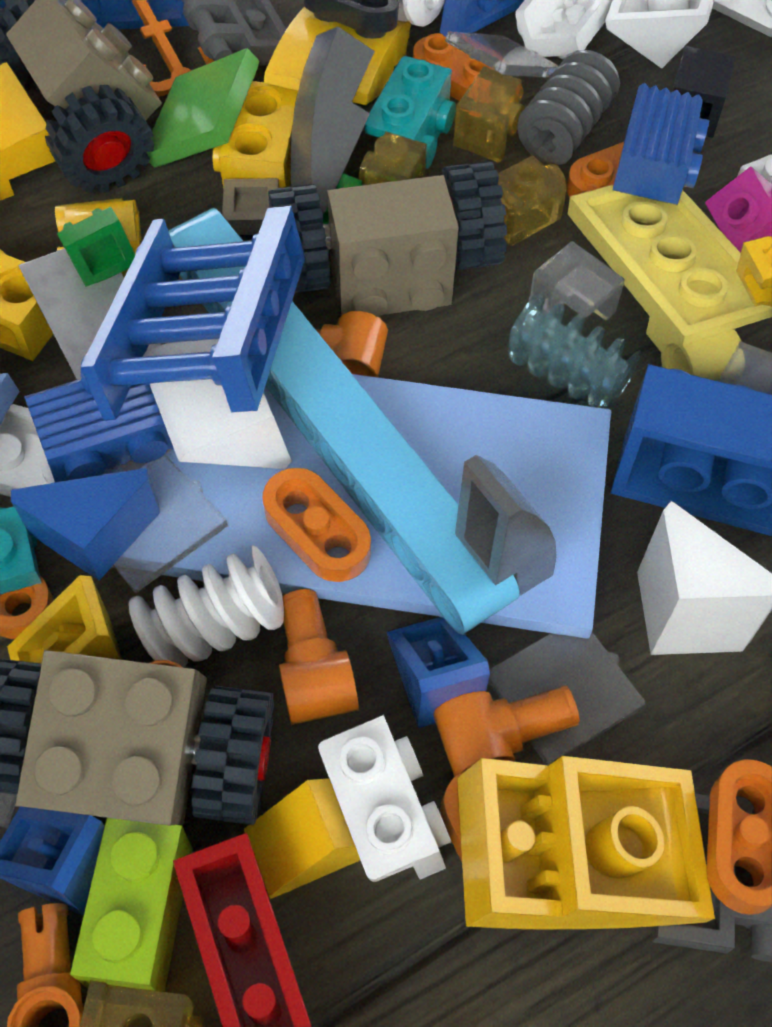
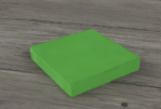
M248 48L175 77L152 130L153 137L150 138L154 142V150L146 152L150 158L149 163L154 168L228 143L260 62Z

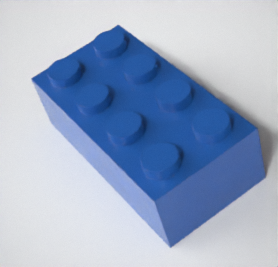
M648 364L624 436L610 494L666 508L672 501L690 515L772 536V395L755 391L744 385H730L690 375L683 370L666 369Z

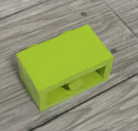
M115 818L106 819L70 973L72 977L89 990L158 999L164 998L183 902V893L173 860L192 854L193 851L182 825L169 826Z

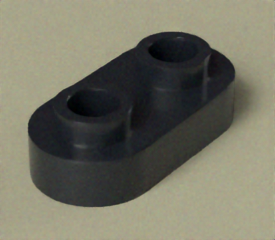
M304 0L305 8L313 12L317 19L326 22H338L353 28L358 35L364 38H381L386 35V32L392 31L397 26L399 0Z

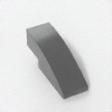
M340 27L316 35L303 69L295 102L291 134L292 187L308 184L316 185L322 214L325 213L328 207L327 190L336 189L370 114L354 104L352 100L375 51Z
M478 455L465 461L455 535L495 586L514 575L521 596L553 576L556 563V542L549 526L526 498L494 463Z

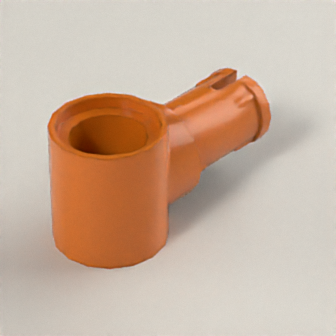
M350 311L338 319L337 325L324 324L321 330L315 329L351 374L370 377L379 376L388 334L386 324L379 317L363 311Z
M300 589L287 593L282 598L288 650L284 656L285 663L279 664L291 725L359 710L357 691L348 653L346 650L338 651L335 642L328 639L317 593L310 589Z
M567 685L510 703L505 697L493 701L489 692H471L448 700L435 709L433 713L454 777L469 769L481 758L514 762L515 757L513 754L523 750L522 743L576 727L580 722L577 705Z
M53 903L42 905V913L40 914L37 913L35 907L24 909L18 913V921L21 924L24 981L17 984L18 1001L8 1017L7 1027H38L41 1020L48 1013L57 1009H66L69 1017V1027H95L92 1013L82 1003L81 984L70 975L71 960L67 916L69 914L68 905Z

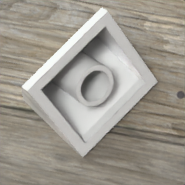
M613 0L605 20L606 28L657 66L663 68L707 25L714 0Z
M219 339L166 343L146 351L143 357L210 352L212 345L217 344ZM212 379L150 384L179 462L286 469L292 462L264 393L258 411L231 413L222 385L217 386Z
M671 501L662 512L637 571L650 654L742 652L772 610V573Z

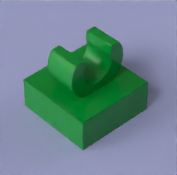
M112 207L105 210L97 208L91 211L92 216L74 225L68 222L64 224L63 230L57 233L85 287L107 280L129 269L136 255Z

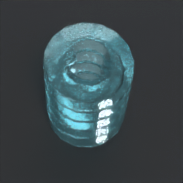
M540 292L534 294L522 309L511 329L508 349L510 361L518 366L528 363L529 372L537 377L547 375L549 384L557 389L568 385V394L572 398L581 400L588 396L589 407L606 409L622 394L639 362L641 350L635 352L627 361L622 359L626 342L624 339L618 337L605 349L601 347L605 333L603 327L597 326L585 338L581 335L585 323L583 316L578 314L564 326L561 323L566 307L558 303L545 315L542 311L546 296Z

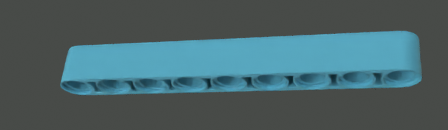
M211 208L169 230L174 248L243 241L215 208ZM246 266L181 272L180 277L183 280L239 275L240 270L246 268ZM233 301L202 305L208 313L225 312L226 307L231 305ZM292 301L265 387L446 622L457 633L465 634L520 597V590L514 575L495 586L455 535L458 503Z

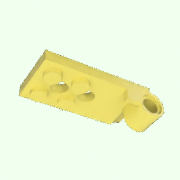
M613 185L570 196L569 217L650 316L646 334L661 352L662 367L683 370L690 375L722 383L739 378L745 368V352L741 339L735 329L771 318L772 307L766 305L754 306L736 272L741 253L693 200L682 190L678 205L612 191Z

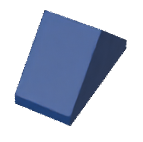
M147 468L11 490V502L29 534L97 580H100L160 513L159 501Z
M443 617L387 632L389 644L418 728L436 723L433 717L435 709L448 700L471 692H486L490 676L487 659L466 634L457 633Z
M20 806L0 841V879L53 903L66 904L69 910L84 916L104 832V824L92 815Z

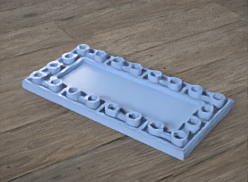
M352 374L458 505L464 462L478 455L494 463L511 480L549 526L556 542V563L553 576L522 594L517 600L482 623L589 639L593 630L611 410ZM266 387L263 393L292 460L286 469L304 468L319 475L367 525L371 535V557L366 569L360 575L348 581L332 582L322 579L300 559L269 525L264 512L263 490L272 476L285 469L179 462L174 449H171L147 469L159 501V515L112 566L113 568L173 577L187 575L193 580L203 581L202 568L207 564H211L224 579L229 576L226 559L232 553L236 554L247 568L253 566L252 545H254L264 554L272 567L282 593L287 594L295 590L310 589L317 593L319 599L443 617ZM116 465L113 469H106L103 475L123 472L124 470L121 465ZM294 504L288 507L287 511L298 514L305 511L307 507L302 504ZM334 547L327 552L329 556L334 558H341L349 553L343 547Z

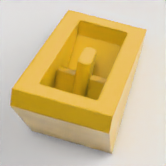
M79 575L7 646L10 660L42 664L44 650L122 660L109 615L91 576Z
M330 778L305 781L257 818L254 825H248L244 828L245 833L248 834L270 899L361 861Z

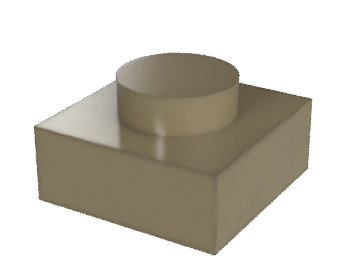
M278 178L224 179L222 216L238 235H254L259 233L269 208L268 191L279 188Z

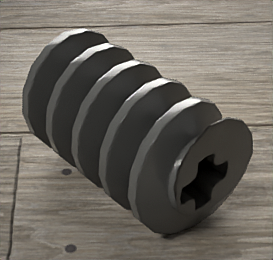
M577 50L568 54L519 115L518 119L519 139L525 149L536 160L546 165L560 166L566 164L572 157L573 152L581 145L583 139L589 134L592 127L601 118L602 113L610 106L611 101L619 93L621 83L618 71L613 63L600 53L591 50Z

